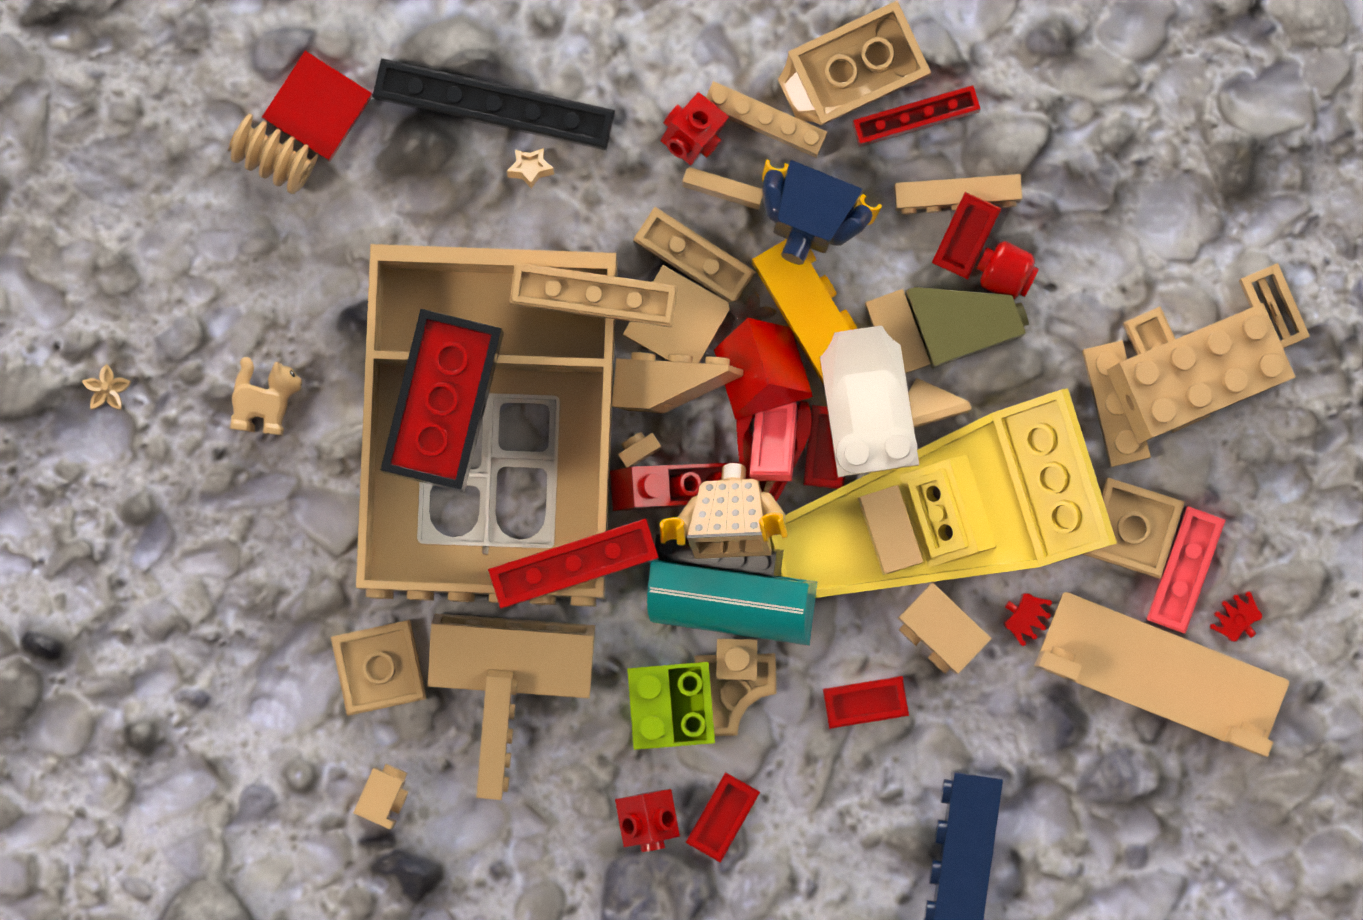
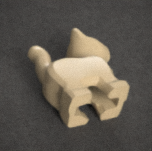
M243 357L240 360L241 370L236 377L232 395L234 414L231 416L230 429L255 432V425L252 423V419L259 417L263 418V433L282 436L284 433L282 420L287 410L288 399L292 394L300 391L302 379L295 374L291 367L275 362L269 374L268 389L251 385L250 379L254 372V364L251 358Z

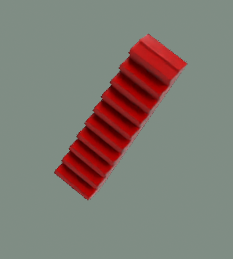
M645 518L489 568L488 572L500 609L651 562L659 559Z

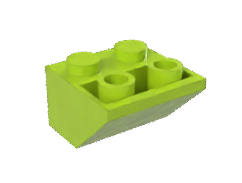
M709 662L627 668L634 750L715 743Z

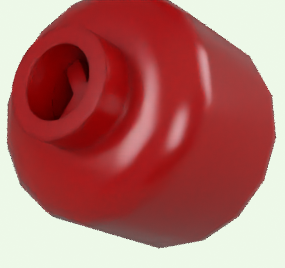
M1007 241L1000 242L995 250L987 247L976 269L983 272L980 284L984 289L994 294L1012 295L1014 300L1019 295L1025 298L1039 271V268L1034 266V255Z

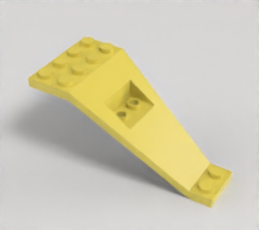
M1068 388L993 412L918 449V466L871 472L785 515L787 538H782L780 534L770 537L771 548L784 550L781 575L779 576L818 581L816 598L1037 568L1117 543ZM898 485L923 562L883 575L858 498ZM935 486L939 488L941 493L939 500L933 495ZM947 525H949L953 531V535L951 538H949L945 533V528Z

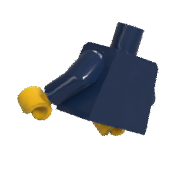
M769 159L765 161L761 178L767 217L775 222L773 232L787 239L781 256L791 263L804 264L809 249L826 253L831 245H843L861 233L867 225L873 224L882 208L881 204H878L877 207L868 206L864 202L867 196L864 194L860 196L862 188L793 160L789 164L784 163L782 169L773 168L770 165L771 160Z

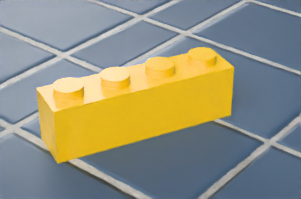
M785 239L754 257L751 264L824 386L820 356L828 348L835 332L854 330L857 327L848 311L844 309L839 312L832 300L837 293L825 274L819 277L813 268L812 263L817 260L812 250L809 249L804 264L791 263L781 256L787 241Z

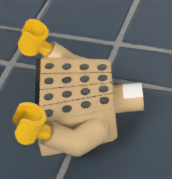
M737 463L726 464L722 467V480L703 482L700 485L698 495L692 497L677 518H666L660 522L661 543L665 544L670 539H677V545L683 546L687 536L695 559L768 556L772 554L770 537L780 534L782 538H787L788 535L785 527L786 517L778 503L770 493L762 492L758 480L746 479L745 466Z

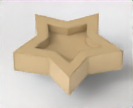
M544 148L531 153L515 150L516 162L507 170V177L523 179L531 189L539 178L554 175V168L544 161Z

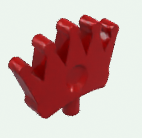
M1250 591L1245 592L1247 603L1241 600L1238 595H1233L1232 599L1235 601L1236 608L1229 605L1227 601H1223L1221 605L1224 607L1228 617L1218 611L1214 612V616L1218 618L1222 627L1212 623L1209 625V628L1224 635L1231 642H1236L1243 631L1250 638L1254 637L1257 633L1250 625L1262 619V613L1258 610L1252 593Z
M1023 593L1017 606L1010 601L1005 605V608L1011 611L1012 615L1003 622V625L1012 633L1021 646L1026 645L1022 634L1030 636L1033 640L1037 639V635L1033 633L1030 626L1037 627L1043 631L1046 630V626L1036 616H1044V618L1048 619L1051 617V614L1046 613L1040 606L1041 604L1052 605L1051 600Z

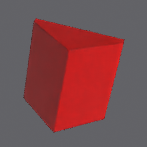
M747 318L714 349L715 357L730 359V366L743 370L742 377L725 384L735 420L813 397L792 330L788 326Z

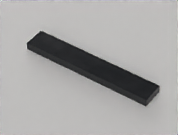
M383 58L380 60L372 98L375 100L607 151L615 117V110Z

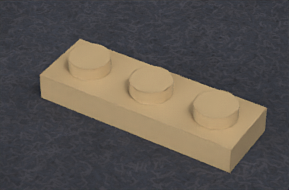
M1123 340L1083 349L1082 354L1110 468L1151 458L1147 441L1138 444L1107 372V369L1127 360Z

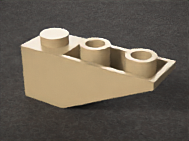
M632 352L631 359L616 358L612 407L626 411L666 413L742 377L743 370L730 366V359L722 357H706L704 364L692 363L693 357L686 355L669 354L668 361H655V354Z

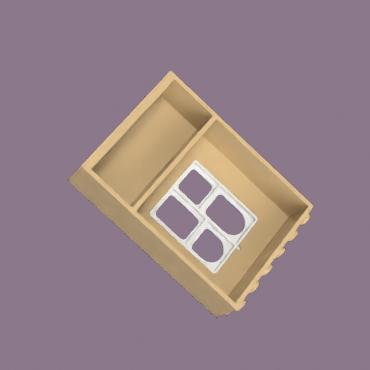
M370 244L356 588L366 590V597L372 599H394V592H407V599L434 601V593H448V600L475 602L476 594L489 595L488 602L498 603L488 572L489 568L608 531L616 320L510 305L509 299L515 262L617 277L618 261L616 253ZM420 309L499 327L504 332L483 416L481 465L477 469H470L466 485L476 486L480 491L478 521L470 532L458 537L443 535L435 529L431 522L429 512L430 491L435 485L385 474L380 470ZM525 403L548 406L550 411L549 443L545 451H505L499 447L500 408L503 404ZM502 467L541 468L547 473L544 525L537 534L530 538L520 540L511 538L503 533L497 524V473ZM606 576L531 599L529 603L556 605V597L571 598L570 605L596 607V599H605Z

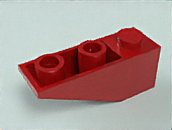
M730 463L635 466L610 471L613 511L685 507L692 497L698 495L700 485L703 482L722 480V467Z

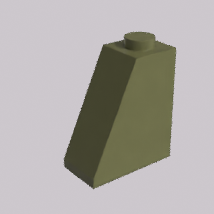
M913 287L905 292L932 369L1021 338L1026 334L1024 326L1029 325L1023 304L1021 302L1015 304L1012 295Z

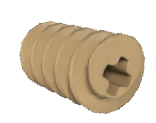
M249 113L241 121L231 138L228 152L231 151V161L239 163L245 159V169L253 171L259 166V176L266 179L273 174V184L276 186H281L288 181L287 192L295 194L306 183L319 154L315 155L311 160L307 158L309 145L307 144L297 152L294 151L295 138L292 136L281 144L279 142L280 129H276L270 136L265 135L267 122L262 121L255 129L252 128L253 114Z

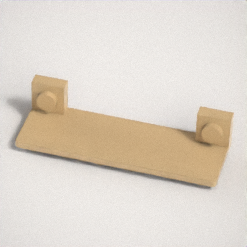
M1064 592L1061 595L1034 664L1037 668L1264 757H1268L1273 745V741L1268 740V737L1289 686V681L1285 678L1068 592Z

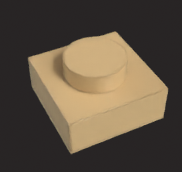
M639 432L621 444L624 451L619 453L618 456L626 468L633 467L659 451L661 445L653 433L645 437L642 432Z
M717 639L716 679L757 680V639Z

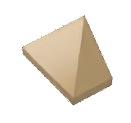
M919 378L915 379L908 392L914 428L965 414L971 410L969 401Z

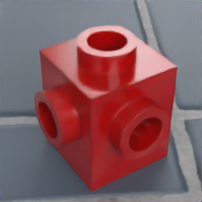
M697 92L684 108L677 104L663 122L668 128L660 141L667 146L674 156L683 159L692 166L701 154L708 158L720 144L722 139L718 135L729 119V116L701 93Z
M671 789L615 799L623 847L640 845L641 852L664 849V840L680 837Z

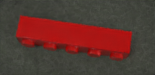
M974 85L854 119L852 126L858 146L863 147L977 114L981 108Z

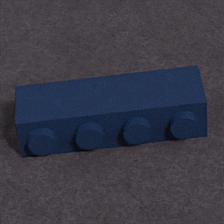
M952 772L951 780H943L940 803L947 804L945 820L938 819L935 843L941 844L939 860H932L929 884H934L936 887L934 901H926L924 920H984L1003 779Z

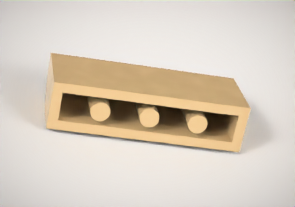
M435 613L431 623L427 687L485 691L488 669L513 671V680H517L516 693L590 698L596 625Z

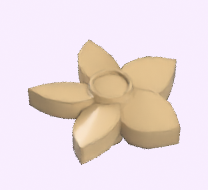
M107 364L100 370V380L89 378L82 381L89 391L95 392L90 401L91 410L100 408L105 401L112 408L122 410V400L118 393L127 390L131 381L124 378L114 379V374Z

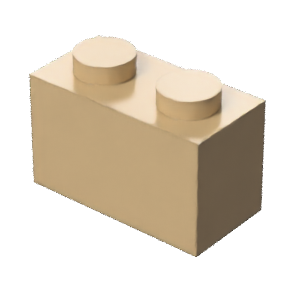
M933 582L897 618L903 624L898 630L913 645L917 646L921 641L932 651L928 659L944 674L949 670L959 674L992 639Z

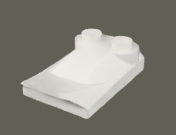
M883 326L835 332L828 348L820 356L838 477L918 466L917 442L914 434L901 345L887 334Z

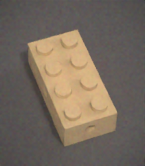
M1264 303L1119 362L1107 369L1138 444L1295 378V374Z

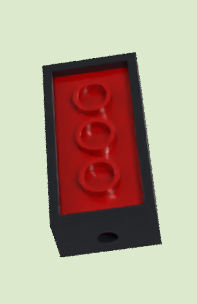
M420 309L380 469L383 473L465 493L504 336L502 328Z

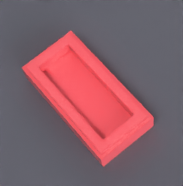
M796 402L755 414L750 465L751 479L758 481H792L798 416Z

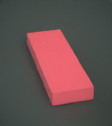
M1189 506L1185 508L1146 621L1182 634L1186 633L1225 524V519Z

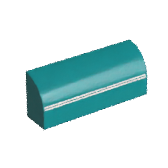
M665 560L651 561L648 581V616L651 622L810 646L818 581L783 576L772 577Z

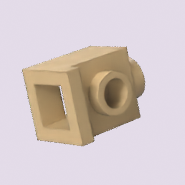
M385 764L383 770L377 767L373 768L353 813L385 828L393 829L396 820L390 818L392 811L399 814L404 805L408 791L402 788L408 773L389 764Z

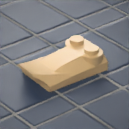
M896 0L788 51L786 65L778 81L796 118L824 125L904 87L915 85L921 79L930 76L931 71Z

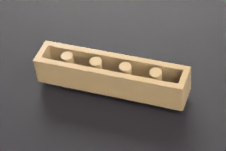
M712 82L706 95L709 101L729 116V120L817 158L827 136V131L717 82Z
M1021 174L895 183V211H901L902 215L916 214V210L926 209L927 213L942 212L941 208L951 207L952 211H956L964 192L991 204H1001L1002 208L1016 207V203L1022 200Z
M488 669L486 675L476 798L502 800L503 792H508L509 777H505V768H510L511 753H507V744H512L513 729L509 728V719L514 720L515 704H511V695H516L517 680H513V671Z

